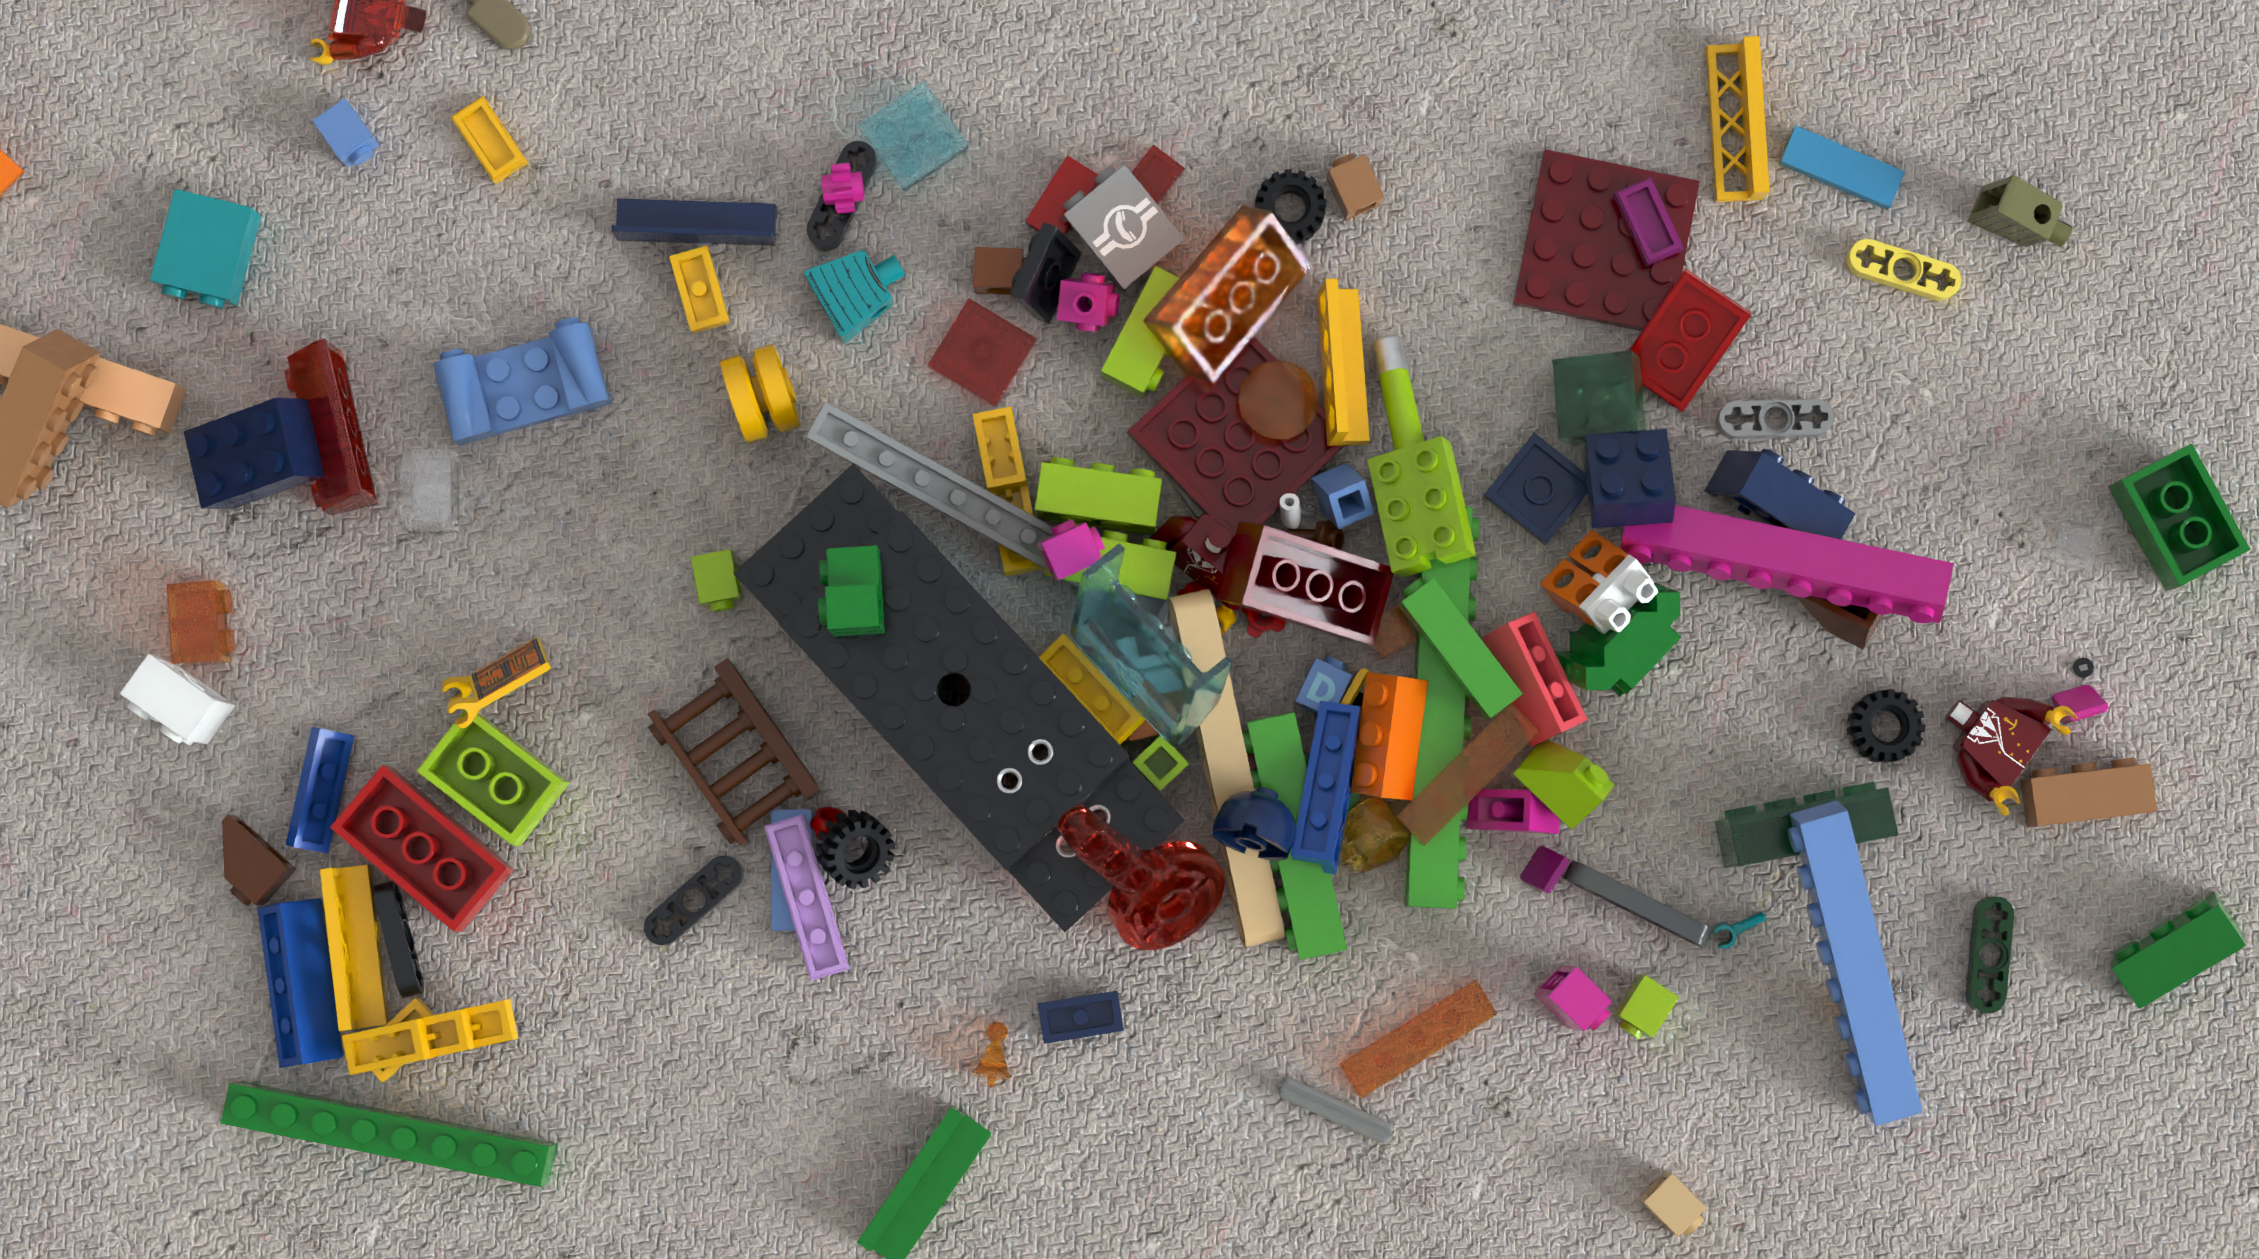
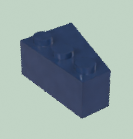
M1762 449L1761 452L1727 450L1704 490L1714 497L1717 495L1731 497L1740 503L1737 510L1747 516L1752 511L1771 525L1836 539H1842L1856 514L1844 506V498L1829 490L1821 491L1813 485L1815 480L1810 475L1797 469L1791 471L1782 465L1784 459L1780 455L1768 449Z

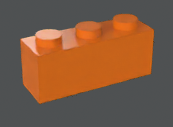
M1371 672L1366 673L1351 793L1381 798L1412 800L1428 680Z

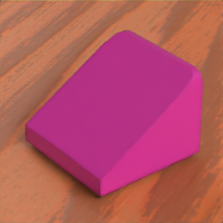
M2082 685L2052 696L2055 708L2067 706L2077 716V719L2071 716H2064L2060 720V723L2063 724L2104 713L2109 709L2107 702L2090 685Z

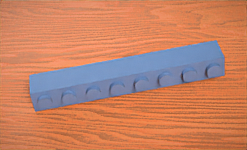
M1836 800L1791 813L1790 818L1793 827L1787 829L1788 837L1793 851L1800 853L1802 866L1797 867V873L1802 888L1804 890L1809 889L1812 903L1807 905V912L1813 928H1819L1822 941L1816 942V948L1822 965H1828L1831 979L1826 980V987L1832 1003L1838 1004L1840 1016L1835 1017V1023L1842 1041L1847 1040L1850 1053L1845 1054L1844 1058L1850 1076L1857 1079L1859 1090L1854 1091L1857 1108L1861 1115L1867 1114L1875 1126L1923 1113L1848 810Z

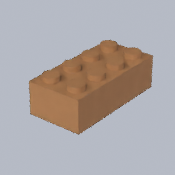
M59 329L22 347L0 399V505L6 508L20 500H27L33 492L38 489L43 490L49 484L54 474L51 464L55 456L60 455L69 439V436L65 434L70 422L75 421L83 408L84 402L80 400L85 388H88L93 383L98 373V367L95 366L100 352Z

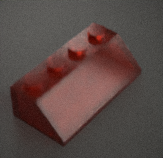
M325 338L316 340L287 356L290 368L285 369V379L290 392H295L297 399L308 400L325 477L317 479L316 484L311 485L312 496L318 508L322 507V511L333 516L378 505L343 352Z

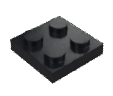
M1043 222L1039 233H1036L1030 241L1029 254L1022 269H1019L1014 275L1010 295L1035 319L1049 324L1059 303L1061 280L1072 276L1082 253L1057 227Z

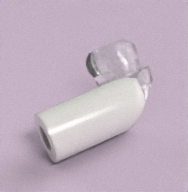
M1292 493L1284 494L1280 498L1281 521L1286 527L1295 529L1299 528L1302 522L1312 524L1316 521L1317 505L1315 503H1305L1303 499H1299L1298 496Z

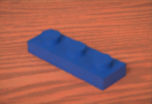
M316 727L311 728L285 845L329 853L333 830L329 827L335 822L354 735Z

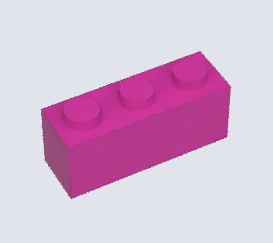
M1561 965L1533 993L1567 1028L1585 1031L1589 1028L1593 1031L1597 1029L1610 1015L1606 1008L1613 1002L1577 966Z

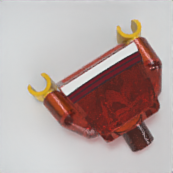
M335 0L327 39L334 41L329 44L319 38L312 39L310 45L323 47V53L317 58L310 57V60L325 66L332 63L333 60L361 59L383 52L388 45H392L398 39L400 28L421 33L425 24L426 10L405 5L406 0Z

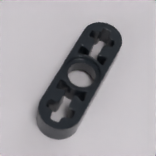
M853 141L843 148L836 164L849 162L852 170L853 164L849 159L850 155L858 156L860 151L865 152L864 156L868 165H860L857 168V171L862 172L865 193L876 170L877 158L869 144L863 141ZM822 192L808 222L807 234L811 243L817 249L829 251L841 244L856 212L837 214L844 215V219L840 220L837 216L834 217L831 224L833 232L836 233L834 237L826 236L824 241L819 240L820 235L816 227H824L830 217L828 212H823L824 208L828 207L830 211L837 214L835 204H824ZM861 201L855 202V209H856V210H857V208H858V206H859V204H860Z
M718 856L712 859L647 916L644 923V932L647 938L657 945H669L677 941L740 886L744 877L743 867L740 862L730 856ZM719 864L724 867L732 865L734 870L731 873V877L734 880L730 884L726 881L719 882L713 888L719 892V895L713 898L710 889L700 883L699 880L705 876L707 882H711L719 874L716 870ZM690 889H699L705 896V905L698 912H690L683 905V896ZM675 903L678 912L688 918L689 921L683 925L681 919H677L669 927L672 932L669 937L665 934L656 936L654 933L658 927L655 922L656 918L659 917L662 920L670 918L675 912L670 910L669 906Z
M393 880L374 885L375 904L398 991L402 998L424 993L423 976L400 888Z

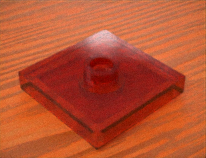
M968 298L928 363V367L996 408L1037 342V338Z

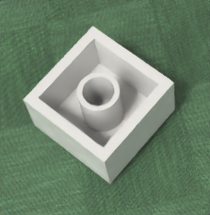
M152 654L146 656L120 692L122 696L130 701L127 705L128 709L145 720L150 718L155 722L162 723L163 725L159 730L177 743L183 741L190 746L193 742L207 745L235 707L229 700L172 660Z

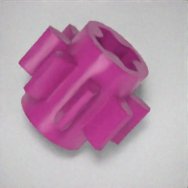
M849 162L831 164V174L821 175L824 204H835L837 214L856 212L855 202L865 201L862 172H851Z

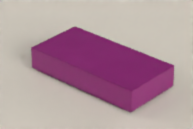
M1651 177L1613 194L1646 267L1677 254L1684 249Z

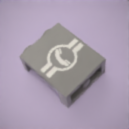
M1125 164L1117 170L1110 165L1093 179L1098 186L1087 195L1082 190L1078 191L1063 204L1067 212L1060 217L1064 223L1069 222L1112 275L1110 280L1112 283H1116L1115 286L1119 291L1128 287L1185 239Z

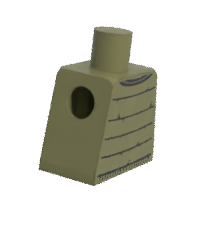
M2014 175L1982 186L1967 222L2026 247L2045 241L2061 247L2066 243L2072 231L2071 225L2058 219L2063 208L2060 201Z

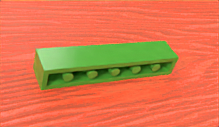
M1291 710L1247 720L1248 730L1242 731L1246 753H1254L1257 769L1250 770L1254 790L1255 787H1265L1277 792L1279 795L1278 800L1286 804L1292 813L1296 827L1307 765L1295 712ZM1291 850L1286 860H1270L1272 873L1280 871L1284 886L1276 888L1281 912L1289 911L1292 926L1285 928L1289 950H1298L1300 960L1347 950L1331 874L1324 873L1319 863L1292 860Z

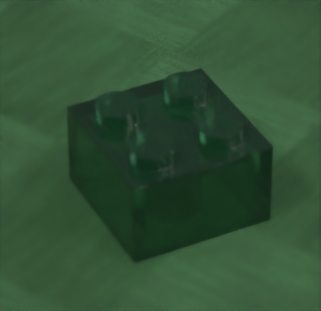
M1632 350L1552 360L1558 438L1567 444L1585 442L1586 435L1646 430L1640 357Z

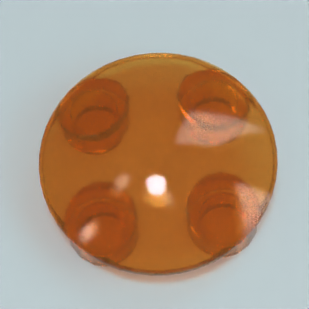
M1287 361L1263 363L1254 368L1241 385L1239 413L1246 423L1258 434L1271 439L1290 440L1308 428L1315 418L1319 401L1316 385L1310 375L1298 365Z

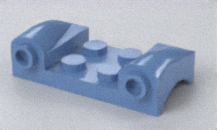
M572 317L556 322V329L549 332L550 337L477 357H474L472 354H464L463 349H454L441 353L439 355L440 361L435 362L433 366L453 441L460 446L613 404L600 365L593 328L587 322L580 323L578 317Z

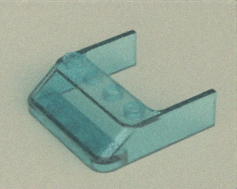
M1119 543L1082 572L1070 633L1079 649L1146 718L1147 722L1170 745L1178 747L1193 734L1220 701L1232 661L1226 656L1208 672L1202 673L1192 662V656L1181 643H1174L1165 634L1163 624L1155 615L1151 613L1147 615L1137 604V598L1129 587L1120 585L1118 577L1125 548Z

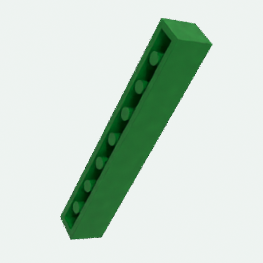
M244 1081L229 1083L220 1123L538 1187L549 1184L557 1143Z

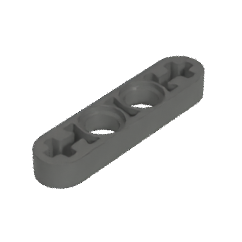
M1571 861L1564 876L1566 881L1699 947H1706L1713 932V929L1577 861Z

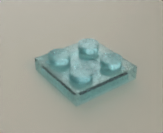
M925 81L859 124L861 131L904 192L969 149L968 143Z

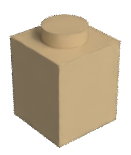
M1665 1171L1638 1198L1677 1237H1680L1683 1233L1687 1236L1690 1235L1704 1221L1701 1214L1707 1207L1669 1171Z

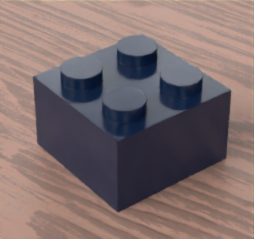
M1667 429L1586 435L1584 466L1592 528L1672 523L1676 496Z

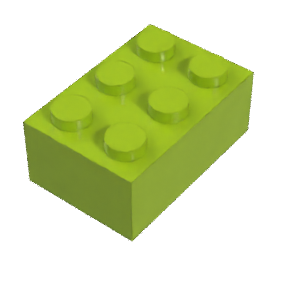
M1052 457L1051 463H1041L1035 505L1036 518L1058 523L1073 519L1075 524L1087 523L1088 527L1152 536L1156 529L1162 479L1154 478L1155 472L1151 470L1132 468L1130 474L1114 472L1115 466L1109 464L1091 463V468L1089 469L1075 467V461L1071 459Z
M464 710L459 718L464 717L467 711ZM479 712L473 722L465 728H458L456 723H454L417 770L419 774L508 843L520 847L570 784L565 778Z

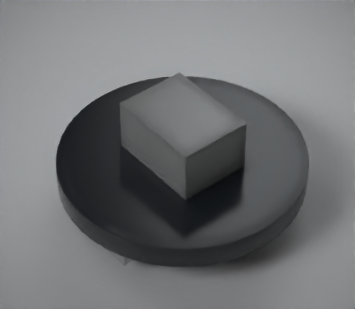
M2079 658L2075 661L2073 670L2077 676L2085 678L2093 673L2094 665L2087 658Z

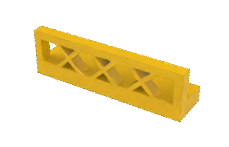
M1760 36L1743 37L1739 44L1707 45L1705 49L1715 202L1763 200L1770 192ZM1717 55H1737L1738 71L1730 80L1717 70ZM1738 77H1739V88H1738L1736 85L1733 84V82H1734ZM1718 81L1721 82V83L1724 85L1723 88H1722L1719 92H1718ZM1727 89L1740 99L1741 109L1733 118L1729 117L1719 108V98ZM1740 116L1742 127L1735 122ZM1720 119L1726 123V126L1722 130L1720 126ZM1729 128H1732L1743 138V148L1735 157L1722 147L1721 137ZM1743 154H1744V165H1742V164L1738 161V159H1739ZM1723 158L1729 162V164L1724 169ZM1732 166L1745 176L1746 191L1725 192L1724 175Z
M1337 278L1325 279L1316 294L1327 446L1367 445L1370 441L1358 289H1338Z
M371 865L320 869L339 1031L386 1025L389 1022Z

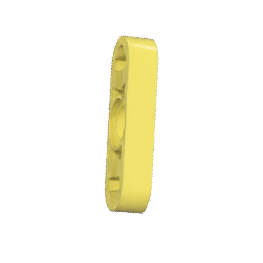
M1860 240L1849 249L1846 255V265L1855 276L1931 300H1947L1961 286V274L1954 265L1876 240ZM1867 249L1870 251V258L1877 261H1882L1885 258V254L1889 255L1890 258L1884 266V274L1879 273L1883 265L1873 262L1866 268L1862 267V260L1856 257V254H1861ZM1897 260H1907L1912 264L1914 275L1910 280L1903 281L1895 276L1893 265ZM1923 266H1925L1928 270L1924 275L1936 278L1942 272L1946 274L1945 281L1951 283V285L1939 291L1937 290L1938 283L1925 279L1921 286L1917 285V282L1922 277Z

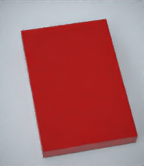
M1685 268L1618 364L1617 369L1683 412L1748 321L1752 312Z

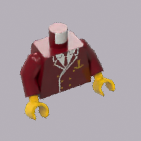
M1206 513L1201 514L1195 519L1180 515L1170 517L1149 539L1166 542V550L1176 552L1174 565L1198 582L1203 588L1209 589L1211 594L1218 598L1235 535L1227 527L1221 525ZM1222 601L1223 605L1216 608L1218 620L1222 624L1221 635L1236 622V614L1233 610H1239V606Z
M2000 697L1996 701L1984 702L1977 712L1961 700H1958L1949 710L1945 719L1962 730V733L1952 747L1958 753L1956 762L1965 784L1986 800L1994 801L1999 814L2007 816L2010 813L2008 808L2002 804V801L2009 798L2020 804L2018 793L2012 788V785L2052 729L2046 725L2052 723L2060 734L2067 735L2071 733V730L2064 725H2059L2061 718L2071 716L2077 719V716L2067 706H2059L2054 709L2053 706L2029 698Z

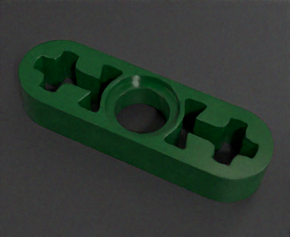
M1985 897L1975 905L1973 910L1965 996L1969 1006L1981 1013L1999 1011L2004 1006L2007 998L2014 910L2012 905L2002 897ZM1993 903L1996 904L1997 911L2003 912L2002 920H1995L1993 931L2002 932V939L1998 937H1981L1982 930L1991 931V919L1984 917L1985 910L1992 909ZM1987 943H1993L2000 951L1998 963L1991 967L1984 965L1979 957L1980 949ZM1978 970L1985 973L1998 972V979L1989 978L1988 988L1989 991L1995 992V999L1988 1000L1986 1006H1983V999L1977 998V990H1984L1986 984V977H1977Z

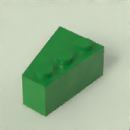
M2214 891L2204 899L2189 906L2173 920H2166L2149 931L2150 935L2137 944L2135 941H2131L2114 952L2116 958L2111 961V968L2140 1009L2244 948L2246 943L2241 929Z

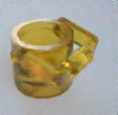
M1371 797L1348 812L1344 834L1350 842L1341 847L1343 852L1342 859L1352 869L1364 873L1396 859L1410 840L1409 832L1383 798Z

